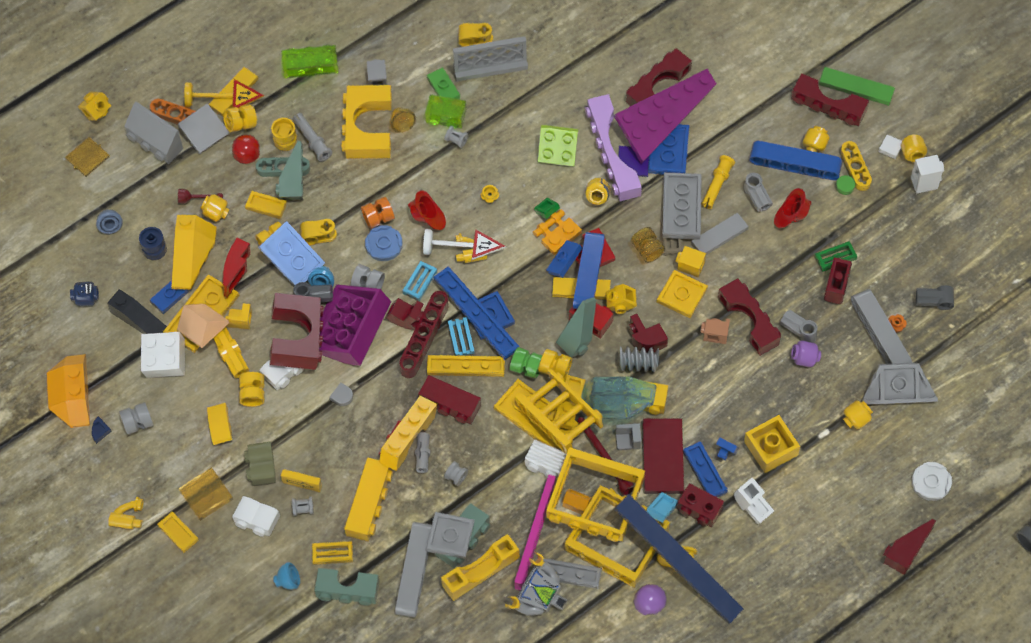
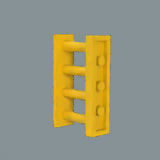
M550 368L548 370L550 377L548 383L530 397H526L520 392L515 396L517 406L567 455L569 447L573 448V439L591 424L595 423L600 429L603 428V416L597 409L593 410L567 385L559 372L555 373ZM555 386L563 392L543 409H538L535 406V402ZM568 398L575 404L556 421H550L547 418L550 412ZM582 411L588 417L568 434H563L560 431V427L578 412Z

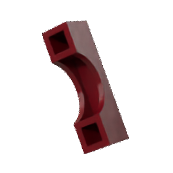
M677 48L672 52H668L659 64H654L647 75L641 76L635 86L628 88L626 91V103L632 106L654 95L653 87L662 80L680 81L691 71L692 60Z
M802 73L792 90L791 100L797 104L808 106L814 111L823 112L832 118H838L849 125L858 127L865 116L869 100L855 94L840 100L828 98L820 91L817 79Z
M737 278L719 288L718 298L728 312H743L752 319L754 329L750 334L749 342L760 356L779 346L780 331L777 327L772 326L768 314L762 312L759 308V302L749 294V289L745 283H741Z

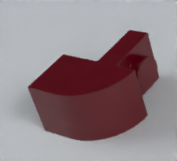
M397 298L392 303L385 319L405 329L415 330L423 314L421 309L424 304L417 300L410 305Z
M637 313L630 316L628 327L632 334L631 344L634 347H637L639 351L644 347L646 353H648L650 348L653 349V352H656L657 348L661 350L667 347L668 337L660 323L645 329Z

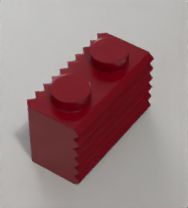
M839 258L833 259L824 295L825 301L836 304L843 303L852 266L851 261Z

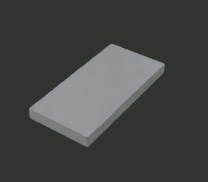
M664 173L662 238L700 239L702 174Z

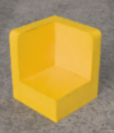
M243 303L242 310L230 309L228 316H225L229 321V324L226 326L229 328L250 329L252 318L251 304Z

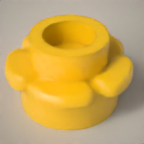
M486 185L482 189L481 198L488 203L494 202V200L499 198L498 189L493 185Z

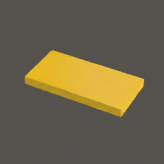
M208 274L184 305L205 304L221 316H224L240 295L239 292L233 289L230 295L225 297L223 283ZM183 307L163 333L178 332L177 328ZM182 335L185 338V348L195 353L199 346Z
M517 379L494 405V409L535 440L559 449L517 406L515 396L520 392L526 397H530L536 392ZM541 397L535 402V406L538 409H543L550 402ZM557 408L547 415L550 421H554ZM575 420L573 423L572 430L579 425V423ZM560 427V431L563 434H568L570 431H572Z

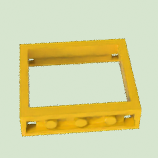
M569 447L546 510V518L553 523L559 524L561 522L567 524L572 529L578 530L580 528L586 530L591 535L605 536L610 541L623 542L629 525L624 518L620 529H616L556 510L572 464L635 483L631 496L636 501L645 478V471Z
M600 485L581 518L590 520L602 500L616 507L626 496L622 497L616 494L612 488L608 489ZM656 520L667 532L669 531L670 522L668 520H665L663 523ZM583 529L572 530L565 542V551L595 567L602 568V571L633 588L637 585L656 553V550L650 546L636 572H633L578 542L579 537L584 531Z

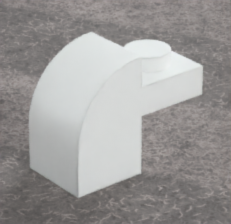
M751 478L734 492V497L743 511L746 510L755 522L760 524L774 510L762 497L765 493L763 489Z

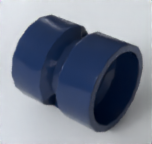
M147 227L141 231L139 242L144 256L149 260H159L164 257L167 252V246L162 231L156 227Z

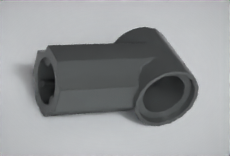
M300 282L293 289L294 295L319 297L321 302L333 300L332 284L310 286L306 282Z
M948 285L939 286L937 289L917 288L916 306H937L941 310H950L954 308V288Z

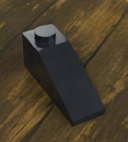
M120 289L107 303L113 315L142 334L163 333L167 327L137 300Z

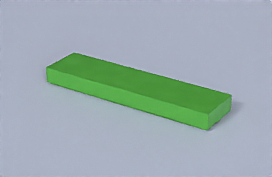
M824 67L819 81L821 86L848 94H855L885 105H890L895 91V87L828 67Z

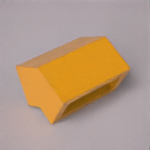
M569 488L564 496L562 507L582 515L592 497Z

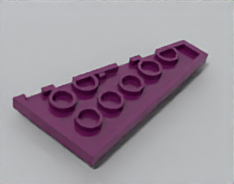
M708 68L614 115L641 164L717 84Z

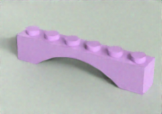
M609 94L587 99L585 113L587 118H591L592 133H596L598 149L601 148L602 162L607 164V176L609 180L612 179L613 181L612 190L614 195H618L619 201L641 196L642 187L636 171L620 160L610 143L609 129L614 119V108Z

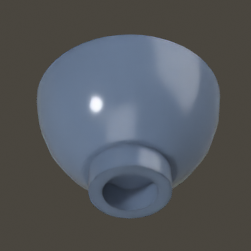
M108 209L102 211L96 220L97 229L104 234L116 233L123 224L120 214Z

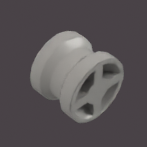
M455 461L448 467L444 478L447 480L451 479L454 485L459 486L465 480L468 469L459 467V464Z

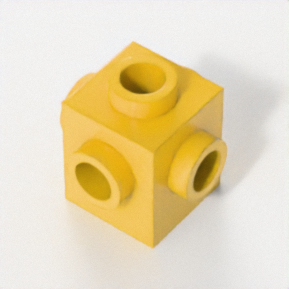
M89 92L84 96V101L78 106L89 120L95 121L98 118L104 117L111 107L108 97L102 92Z
M625 284L614 286V288L606 291L607 307L617 314H624L626 311L636 307V289Z

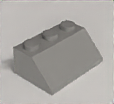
M138 102L133 104L124 126L127 138L132 142L136 141L145 151H151L158 160H164L170 164L183 150L179 131Z

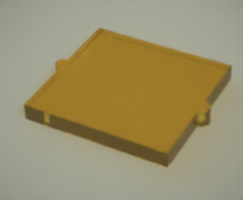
M88 137L69 153L65 159L73 165L75 170L80 171L87 177L106 161L110 155L102 149L100 144L95 143Z

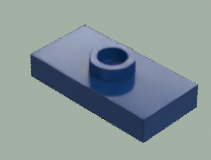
M566 240L546 271L551 275L563 278L583 249L582 246Z
M170 281L150 299V303L164 314L191 290L172 289V281Z

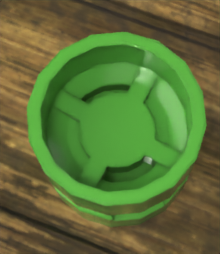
M518 347L513 355L510 370L519 374L525 372V376L537 379L543 355L534 352L529 354L528 350Z

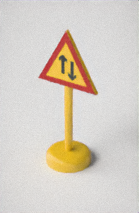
M235 79L233 93H194L193 84L185 82L184 103L186 108H190L193 105V97L233 98V107L239 108L264 97V95Z

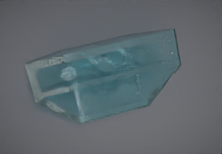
M593 377L584 385L582 399L593 410L597 409L603 416L602 419H630L643 411L647 406L650 407L654 404L657 386L633 377Z

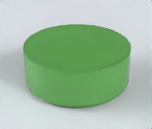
M844 175L838 178L836 189L840 194L848 195L854 191L855 181L852 177Z

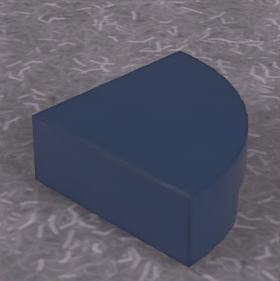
M99 416L93 421L92 437L97 444L112 432Z

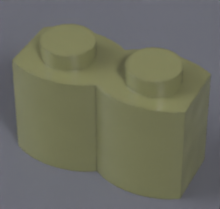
M271 441L247 445L248 451H244L246 463L249 462L250 467L246 469L247 480H251L253 486L276 483Z

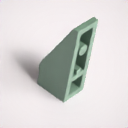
M297 141L279 177V184H276V195H279L282 200L303 199V144L301 141Z
M594 297L581 302L556 341L570 357L582 356L588 350L587 346L592 340L596 299Z

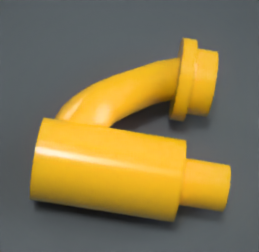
M461 233L455 236L456 242L474 243V239L463 237ZM473 249L462 250V254L456 255L457 262L464 261L465 263L487 259V255L472 260Z
M136 497L134 501L116 508L114 512L110 513L109 526L131 530L134 527L141 528L142 520L123 513L132 508L136 512L138 510L142 511L144 500Z

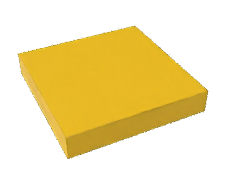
M674 270L658 296L657 303L691 319L707 291L708 285Z

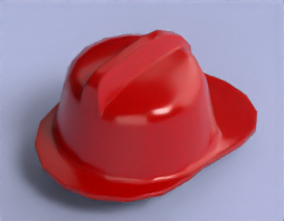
M796 188L790 192L775 215L774 224L776 227L784 228L792 221L803 220L808 215L811 201L806 198L803 189Z
M418 191L415 199L408 204L412 217L417 222L427 223L435 230L445 228L446 218L442 210L426 191Z

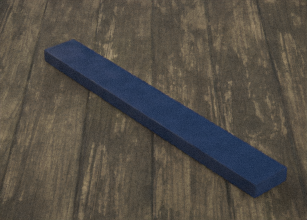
M630 494L614 508L728 623H731L744 609Z

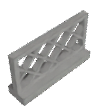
M526 37L453 48V67L456 82L528 70Z

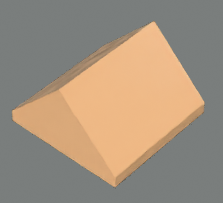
M205 304L184 305L177 330L196 345L203 348L229 324V321Z

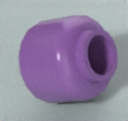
M801 340L793 345L791 359L794 360L796 365L813 367L816 362L820 361L821 351H819L817 344Z

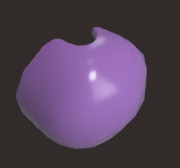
M644 585L637 591L634 597L636 610L642 615H656L666 605L665 591L658 585Z

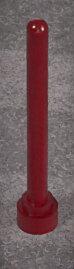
M583 417L578 418L577 422L580 424L585 419ZM590 426L585 429L584 433L599 455L612 460ZM615 477L618 481V490L623 496L633 492L635 486L633 482Z

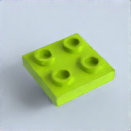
M541 125L538 162L575 166L579 129Z

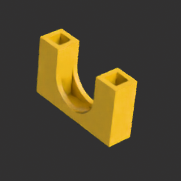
M391 85L347 86V93H343V103L346 104V109H343V120H346V124L342 125V135L345 136V141H342V152L346 153V159L391 158L390 133H366L355 125L357 118L367 111L392 110Z

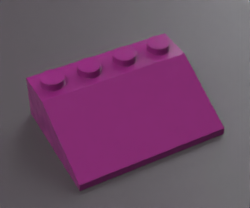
M336 284L333 290V300L327 302L323 310V316L320 317V320L323 321V329L319 334L323 336L322 347H319V351H322V356L345 364L361 366L392 302L381 289Z

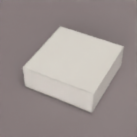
M886 135L879 148V152L896 159L901 150L900 145L902 141Z

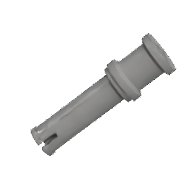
M297 113L300 120L294 116L292 121L309 142V148L317 154V159L325 161L330 158L333 152L324 144V139L317 136L302 113Z

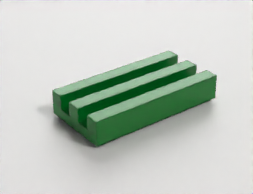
M850 241L815 253V258L818 260L822 272L831 269L833 263L831 261L834 258H841L852 262L857 260L858 257ZM847 248L849 249V250H847V251H844V252H841V253H837V254H834L833 256H830V257H828V258L822 259V257H825V256H827V255L836 253V252H838V251H841V250H844V249H847Z

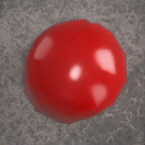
M246 134L235 138L232 144L233 157L239 163L248 164L254 162L260 156L258 140L254 136Z

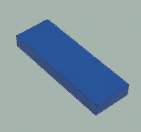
M701 441L684 448L683 453L704 491L717 498L728 493L724 482Z

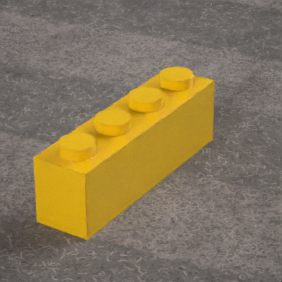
M367 457L345 525V534L348 537L369 542L370 536L375 534L377 526L375 520L376 517L380 518L382 506L380 505L382 499H386L388 492L386 486L393 477L391 468L379 463L380 460Z

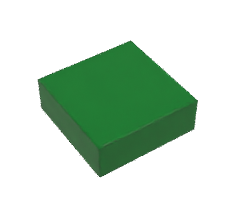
M547 197L534 210L536 214L548 219L554 212L560 209V206L557 202Z

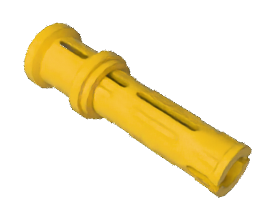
M721 155L719 158V165L713 171L714 178L701 203L704 208H706L707 204L709 205L707 209L713 208L723 182L729 178V171L735 165V160L729 156Z

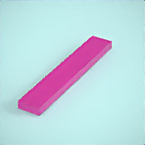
M548 475L515 578V589L520 591L525 584L531 565L529 558L533 559L545 521L546 510L556 485V477L554 475Z

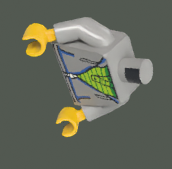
M534 552L538 556L537 561L534 562L531 558H529V561L534 565H538V567L534 566L517 597L508 596V598L513 600V604H505V607L515 609L527 616L541 615L543 612L548 613L552 605L563 610L568 600L558 595L561 591V586L559 585L560 578L555 569L547 561L543 560V556Z

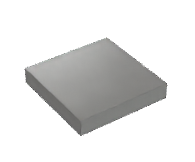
M208 103L177 125L199 155L230 133Z
M435 512L426 551L466 559L475 521L473 519Z

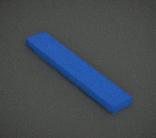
M449 266L434 276V281L504 360L515 353L519 345Z

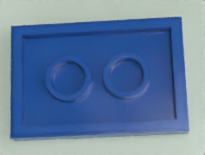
M679 124L650 154L649 174L664 175V173L686 172L689 125Z

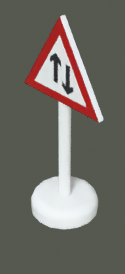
M425 229L424 255L431 254L433 245L472 247V260L506 248L505 245L476 229L474 243L433 240V231L431 229Z

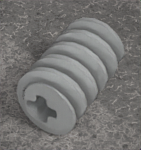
M620 346L619 365L622 371L625 370L626 366H628L629 371H632L634 366H636L637 372H640L642 366L645 372L648 371L649 367L652 368V372L656 371L659 363V348H657L656 353L653 352L652 348L646 353L645 348L642 347L639 353L637 347H634L632 352L629 347H626L625 352H623Z

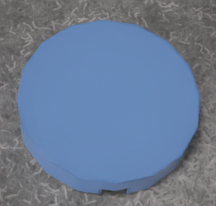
M380 225L373 228L368 236H366L365 248L368 255L373 259L389 261L400 254L402 250V237L399 231L391 226Z

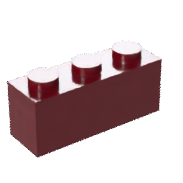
M428 375L418 393V398L422 396L436 403V410L444 416L450 415L463 424L468 423L471 425L481 407L480 397Z

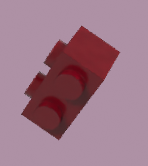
M689 483L678 501L677 510L685 517L696 519L700 525L712 528L723 510L724 501Z

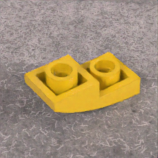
M226 403L207 407L213 445L231 441L232 429L229 423Z

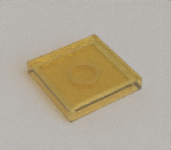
M212 467L178 488L200 521L233 500V496Z

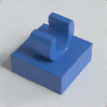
M719 438L716 443L721 447L717 456L723 460L727 459L729 452L736 455L739 449L738 446L722 438Z

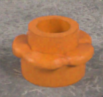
M900 314L892 315L888 319L896 333L901 332L907 325L906 320Z

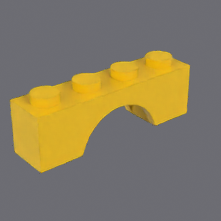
M419 396L381 448L379 463L395 471L399 469L406 459L408 451L421 430L426 431L435 419L436 403Z
M508 534L493 543L487 552L475 562L464 567H456L442 576L443 588L451 599L455 601L519 559V548Z

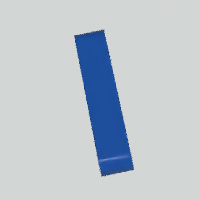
M764 141L753 142L749 161L755 165L828 180H837L842 166V159L837 156Z
M585 233L573 309H578L582 301L592 297L595 298L605 234Z

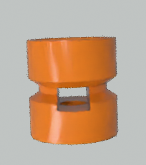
M386 197L376 200L375 204L369 203L361 206L363 217L370 229L379 226L381 221L386 223L395 219L392 207Z

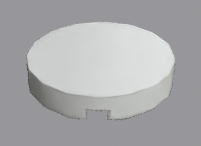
M926 462L917 467L912 476V487L915 493L928 501H937L944 498L949 493L952 485L950 473H948L943 465L936 462Z

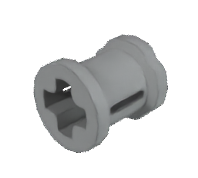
M450 126L444 140L447 142L451 141L457 144L459 148H462L466 144L469 134L466 132L462 133L456 130L455 127Z
M312 497L302 500L293 498V515L297 516L300 513L314 514Z

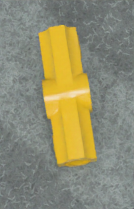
M225 326L213 340L217 345V350L223 362L227 363L234 378H239L241 374L249 372V368L241 355L242 353L236 340L232 339Z

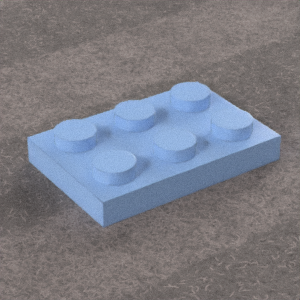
M287 221L258 247L294 286L300 282H306L311 271L325 264Z

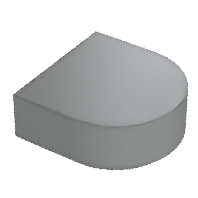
M340 382L331 394L330 400L340 406H347L353 400V392L348 386Z

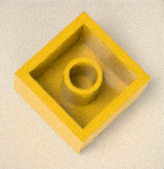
M780 415L745 433L744 443L764 473L793 459L799 454L800 445Z

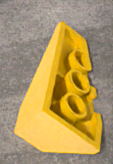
M177 215L172 289L191 290L203 263L206 262L211 248L213 249L215 245L217 226L197 215Z

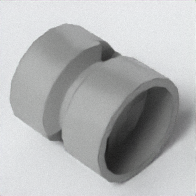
M359 264L353 273L351 286L381 289L385 273L375 269L370 271L369 267Z
M145 402L135 405L133 410L127 408L119 411L127 435L137 432L140 427L146 429L153 426Z

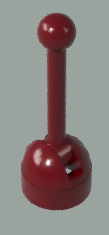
M178 189V204L188 203L191 198H206V196L210 197L211 195L191 194L187 189ZM222 193L216 194L217 196L223 198Z

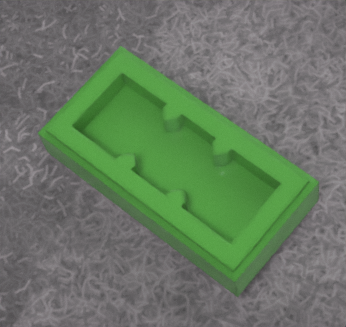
M443 67L427 75L428 81L444 105L460 98L458 90Z

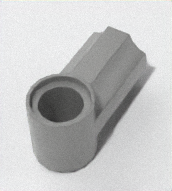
M757 173L748 174L743 187L744 192L750 196L757 211L763 212L770 208L773 203L762 184V177Z
M791 310L783 315L780 321L782 326L799 336L802 341L813 343L816 341L817 324L814 321L805 320Z

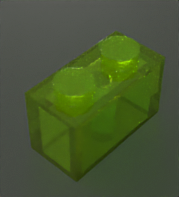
M430 94L425 112L426 122L432 125L453 126L462 129L467 111L466 101Z

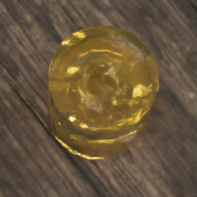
M651 227L639 230L631 238V243L636 250L640 251L639 254L645 263L655 261L665 252V247L659 239H656L657 236Z

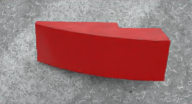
M236 238L232 244L224 264L223 288L225 297L230 295L247 272L250 243L240 238Z

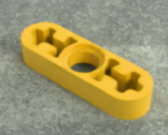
M847 141L842 144L840 154L850 177L855 181V188L859 191H866L871 186V175L857 144ZM847 148H849V150H853V151H852V158H850V157H851L850 152H849V151H846ZM859 163L861 165V168L857 170L853 169L851 167V164ZM860 174H862V180L866 181V184H863V182H859Z

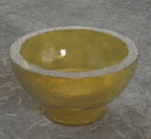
M402 107L394 109L390 118L391 128L398 133L410 130L416 122L415 114L411 110Z

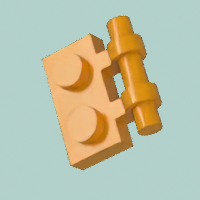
M562 209L554 212L544 223L538 224L537 229L533 231L536 237H539L541 234L545 236L542 239V244L553 255L559 252L566 240L573 241L582 233V229L570 217L565 221L561 220L565 216V212ZM555 224L557 228L551 232L548 228Z

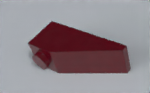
M929 520L897 539L892 546L888 545L883 554L885 556L884 564L905 575L934 528L936 520Z

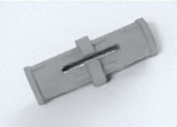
M420 432L417 435V449H415V455L417 456L415 471L426 473L428 472V457L431 454L429 449L430 434Z

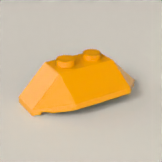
M86 354L66 356L47 372L48 408L70 428L90 426Z

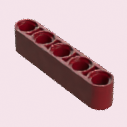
M436 291L431 295L402 354L399 364L401 374L405 378H413L418 373L448 311V296L443 291ZM437 301H443L444 303H442V304H437L436 302H437ZM436 317L434 320H429L428 318ZM424 332L428 333V335L421 336L420 334ZM416 348L420 349L419 352H413L412 350ZM406 365L413 366L411 368H405Z

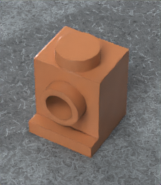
M713 318L702 322L701 333L704 334L703 341L726 344L730 319L726 318V322Z

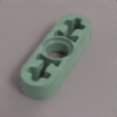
M289 157L261 158L256 162L257 173L262 177H280L283 170H279L278 166L283 163L286 164ZM303 157V176L310 172V163L307 158ZM263 165H267L266 170H262Z

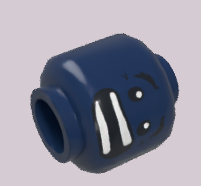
M91 281L75 283L74 289H70L71 301L74 300L78 307L93 306L99 300L98 286H95Z

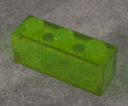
M336 45L281 50L284 79L339 73Z

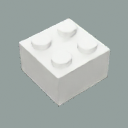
M180 332L141 334V372L146 378L185 375V338Z

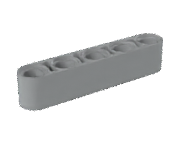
M867 289L851 296V302L886 364L912 363L908 352L872 291Z
M413 522L396 602V615L416 618L429 555L426 547L432 527L431 524Z

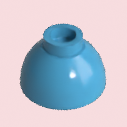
M326 266L315 268L308 276L310 286L332 284V287L334 286V275Z
M287 562L279 568L277 575L274 576L276 586H282L288 590H294L299 587L300 576L292 563Z

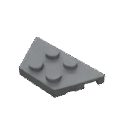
M896 363L878 365L862 401L866 404L938 402V398L919 363Z

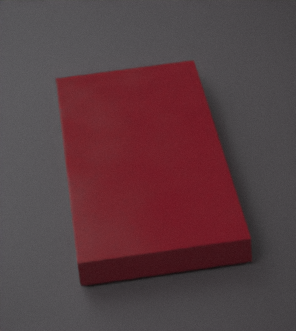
M644 418V494H660L661 492L665 494H683L682 418Z

